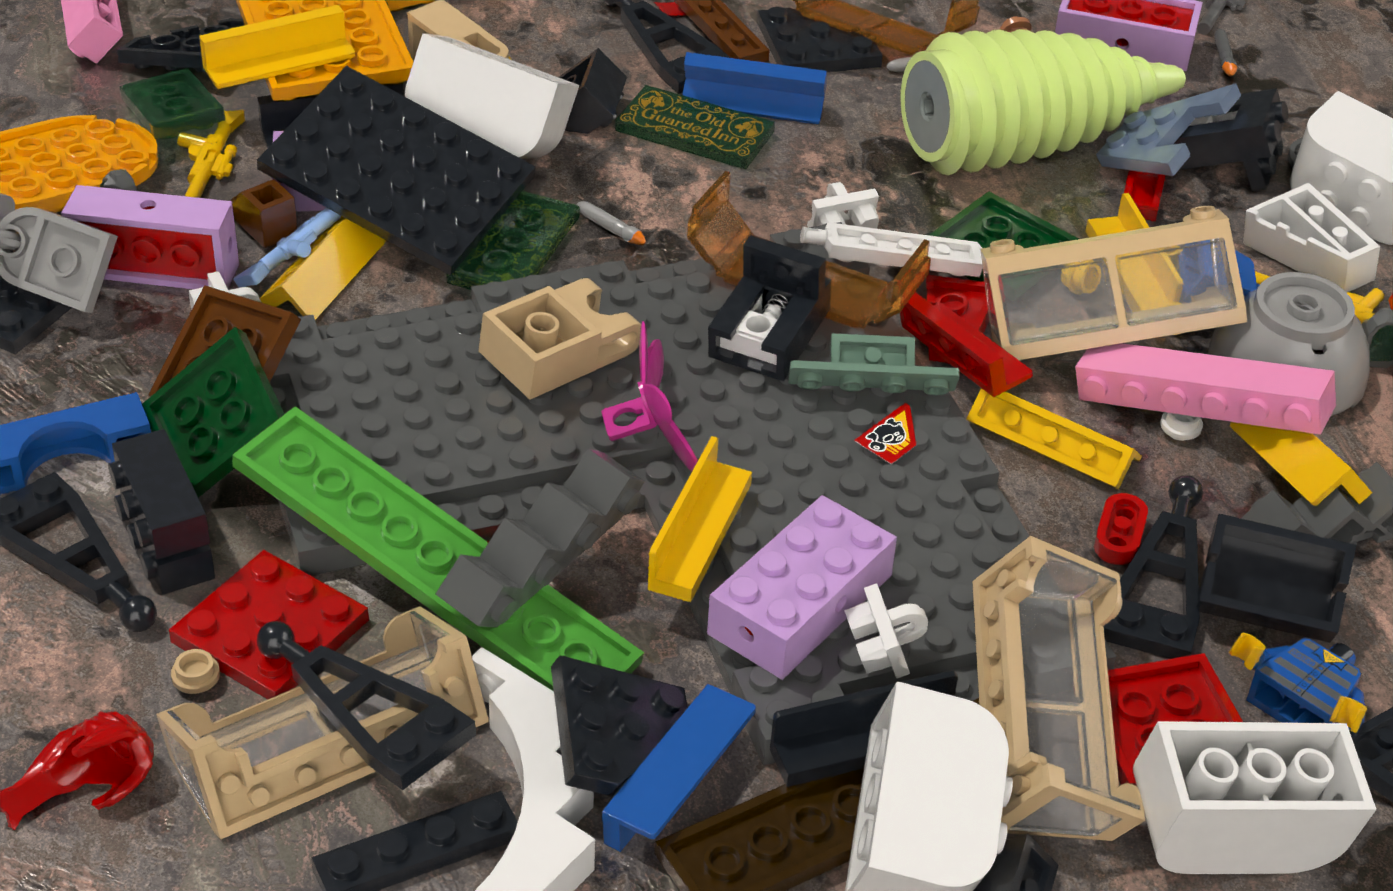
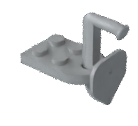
M0 193V275L8 283L80 311L93 313L118 236L44 209L23 207L15 210L14 199L11 196Z

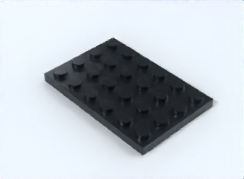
M348 66L341 70L257 159V170L450 276L535 177L536 166Z

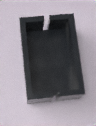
M165 429L112 443L115 462L108 463V469L114 488H120L121 493L114 496L116 510L121 521L129 520L130 524H127V531L133 549H142L143 551L140 554V560L147 580L155 578L162 595L215 579L206 513Z
M1218 514L1212 529L1205 561L1207 565L1203 571L1196 607H1199V612L1330 643L1339 632L1347 594L1343 593V591L1349 584L1356 545Z

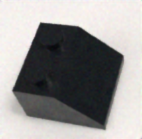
M597 48L559 76L561 79L579 85L565 131L589 134L599 126L602 128L607 127L617 116L616 108L624 96L622 91L627 76Z

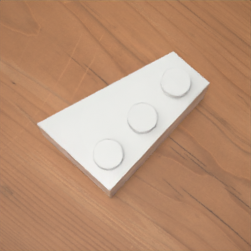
M1310 183L1246 210L1244 245L1298 272L1328 279L1340 286L1345 292H1350L1375 280L1380 245Z

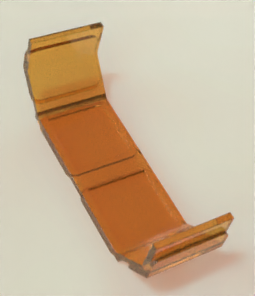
M792 0L797 5L796 10L801 12V15L804 17L825 22L829 26L846 32L855 31L863 34V37H867L873 42L910 55L926 51L930 43L940 34L946 32L960 34L976 25L980 6H978L979 0L951 1L945 29L936 35L841 0Z
M725 171L692 207V213L687 226V238L700 256L714 267L716 276L722 277L727 283L737 286L743 277V245L750 235H755L729 202L731 172ZM926 239L922 241L894 280L890 282L826 261L825 277L831 279L830 310L825 318L852 328L860 327L864 329L872 320H874V323H878L899 314L929 274L931 257H928L930 241Z

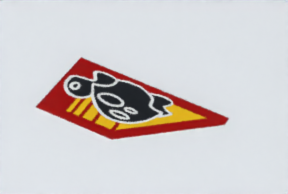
M904 403L854 441L890 464H893L916 446L910 405Z

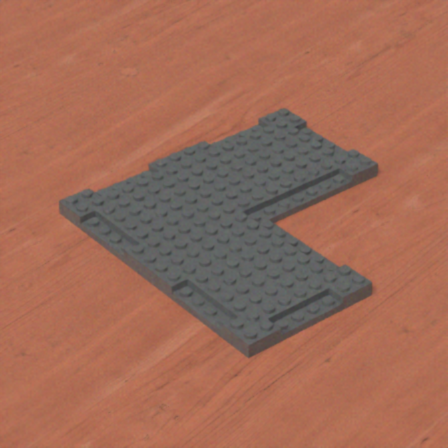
M827 223L809 228L825 230ZM791 229L786 232L770 234L771 242L826 258L825 277L831 279L830 310L800 355L799 361L830 362V339L832 333L904 337L869 281L870 266L867 262H843L836 258H829L828 251L823 245L801 243L800 235L802 229ZM743 251L718 254L713 257L690 261H679L651 268L645 267L634 271H629L624 260L581 268H569L564 271L541 275H529L524 278L472 286V299L453 301L447 304L424 308H413L407 311L374 315L368 318L345 322H334L323 326H317L314 315L298 316L301 321L270 381V385L284 414L296 406L484 540L493 537L504 518L523 521L546 483L564 486L588 448L605 453L645 481L639 490L641 498L634 509L645 508L658 535L692 472L680 460L658 425L655 428L611 441L607 435L602 416V410L641 397L637 382H640L639 346L630 355L531 400L479 352L484 312L547 286L555 290L579 279L589 278L602 289L599 314L614 315L627 312L639 323L642 324V321H644L647 330L648 348L653 340L660 339L664 353V367L659 389L669 401L672 420L688 441L697 460H699L711 436L719 438L717 462L752 472L751 486L691 603H688L730 694L756 706V713L745 727L763 766L775 763L770 752L773 715L779 710L896 684L897 681L904 682L952 670L958 676L955 696L970 701L979 698L973 580L1029 537V534L997 485L999 470L949 392L944 395H929L924 393L923 390L887 393L882 391L881 388L845 391L840 389L839 386H822L818 389L809 390L800 388L797 384H789L788 376L785 381H781L708 357V326L743 277ZM915 354V366H923ZM904 403L910 405L916 446L893 464H890L854 441ZM623 413L616 418L614 424L617 426H627L632 424L638 416L644 415V413ZM823 495L897 537L892 575L879 587L887 610L904 604L918 605L925 611L928 626L926 633L922 637L901 645L910 674L896 678L892 666L866 673L856 644L877 637L880 633L878 631L855 640L846 619L781 680L707 634L710 594ZM278 500L298 569L313 576L367 564ZM1045 563L1036 576L1034 587L1062 589L1051 569ZM1025 598L1019 603L1026 702L1073 691L1072 686L1076 670L1070 603L1060 600ZM906 622V623H902V624H899V625H897V626H894V629H897V628H899V627L905 626V625L909 624L910 622ZM1105 640L1107 668L1110 670L1114 668L1116 656Z

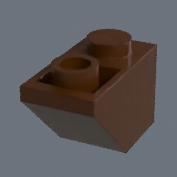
M275 179L244 190L230 200L232 201L234 220L264 248L276 245L281 238H286L297 229L295 198Z

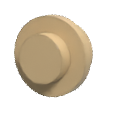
M191 649L181 653L176 658L171 669L173 685L179 691L188 694L202 693L211 689L220 677L217 661L210 653L201 649Z

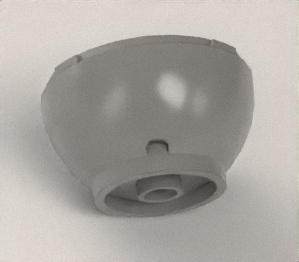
M1286 272L1268 277L1260 284L1258 289L1244 296L1247 322L1216 327L1209 342L1208 355L1335 371L1336 407L1331 416L1344 412L1350 407L1354 408L1363 398L1368 386L1370 373L1369 344L1363 326L1354 314L1355 307L1353 301L1340 286L1320 276L1302 272ZM1313 350H1323L1324 354H1315Z

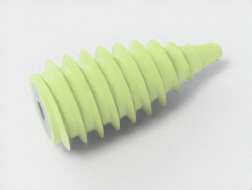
M1022 29L1012 32L992 30L987 33L974 30L965 32L962 35L955 32H946L936 37L927 47L926 51L917 52L909 60L901 84V113L908 140L919 157L930 162L934 169L942 175L954 174L960 168L972 173L978 172L985 165L990 168H1000L1006 165L1009 160L1013 163L1021 164L1027 162L1033 155L1040 159L1047 158L1056 149L1065 152L1073 149L1079 141L1083 143L1093 142L1103 130H1115L1120 125L1124 114L1128 116L1138 112L1141 105L1145 103L1152 104L1156 99L1178 92L1179 89L1184 87L1186 77L1183 69L1175 65H1167L1161 62L1151 63L1139 56L1131 57L1125 50L1119 47H1109L1097 38L1084 39L1073 33L1059 35L1047 30L1033 33Z

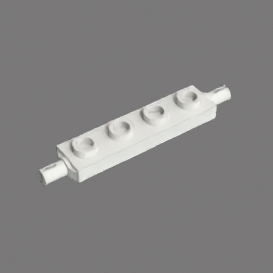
M830 222L827 223L825 230L804 226L801 230V243L823 245L828 251L829 258H836L843 262H867L881 267L898 266L912 268L920 272L928 270L944 272L954 276L980 277L983 269L980 251L982 247L978 242Z

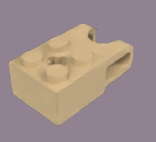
M437 0L407 12L409 53L413 62L422 33L448 36L509 59V50L505 44L445 0Z
M583 278L555 290L547 286L484 312L479 352L531 400L633 353L639 346L641 323L627 312L614 315L599 314L602 289L589 278Z

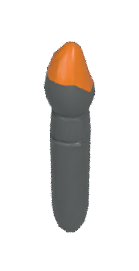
M1218 29L1215 32L1214 39L1221 61V68L1228 76H1232L1237 71V63L1233 58L1227 33L1223 29Z

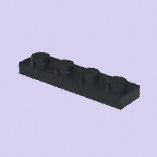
M500 790L311 857L312 869L322 891H379L510 843L518 821Z

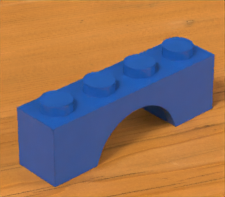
M135 392L0 425V495L25 487L28 478L38 466L61 455L89 454L99 457L107 463L115 462L112 443L151 433L150 424L138 393Z

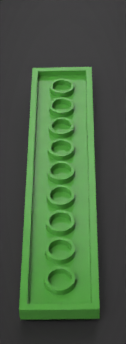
M296 406L233 454L232 466L481 647L550 690L554 691L551 666L560 655L630 674L642 663L644 655L642 650L549 585L539 590L515 611L505 623L498 627H480L438 597L436 592L460 554L480 557L489 542Z

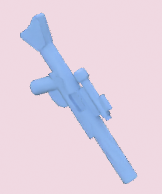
M325 208L317 213L315 217L313 216L305 221L289 236L281 238L277 242V247L257 263L235 276L233 280L239 288L257 285L284 260H288L292 256L302 258L309 256L311 253L310 244L317 239V236L338 221L341 215Z

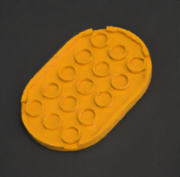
M97 115L60 117L0 131V193L11 196L14 199L15 210L23 207H34L57 213L64 209L76 185L101 187L103 178L112 170H126L133 178L135 185L138 186L146 181L158 166L159 158L156 139L147 129L136 123L117 118L114 124L110 120L97 119Z

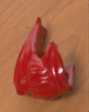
M100 711L96 716L84 719V722L59 732L40 752L18 782L11 787L0 790V812L5 813L8 827L16 830L24 815L52 797L76 791L85 784L112 785L109 791L93 799L91 804L98 810L104 807H111L130 794L146 778L153 765V741L148 736L146 730L128 714L121 715L116 711L106 713Z

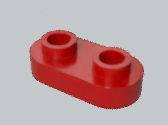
M1117 493L1111 495L1105 501L1094 542V550L1102 560L1114 565H1124L1130 563L1140 547L1148 515V507L1142 499L1128 493Z

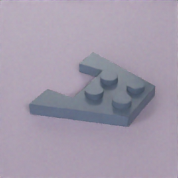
M1235 83L1147 111H1138L1128 115L1124 119L1122 126L1106 139V144L1096 154L1101 166L1174 176L1190 157L1186 143L1174 144L1195 118L1226 114L1241 97L1237 84Z

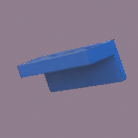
M686 52L684 61L686 79L682 100L688 99L687 101L690 104L681 101L683 106L693 107L691 103L699 101V103L695 102L693 105L698 108H705L704 106L707 105L709 106L708 110L715 109L720 111L718 109L720 107L723 112L729 111L730 113L810 124L820 123L827 87V71Z
M707 684L603 809L604 844L621 852L636 833L649 839L657 838L754 716L756 706L753 703Z

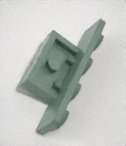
M832 333L830 339V362L793 360L790 362L788 383L797 384L798 387L809 390L818 389L822 386H839L840 389L845 391L881 388L882 391L887 393L923 390L924 393L929 395H944L949 391H955L960 377L959 368L915 366V337Z

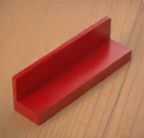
M911 288L896 294L902 327L953 367L959 368L961 373L992 397H996L1033 377L1032 370L944 304L937 303L932 305Z

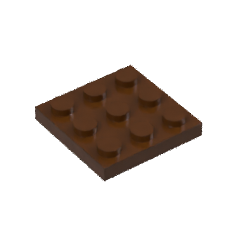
M204 285L148 396L151 397L234 327L247 334L270 383L301 319L290 311Z

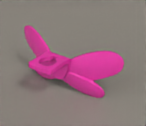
M642 321L639 341L640 382H637L641 397L602 410L609 440L614 441L655 428L658 425L680 460L692 472L698 460L688 441L672 420L669 401L659 389L664 367L663 347L660 339H655L648 348L646 325ZM623 413H644V415L638 416L632 424L627 426H617L614 424L616 418Z

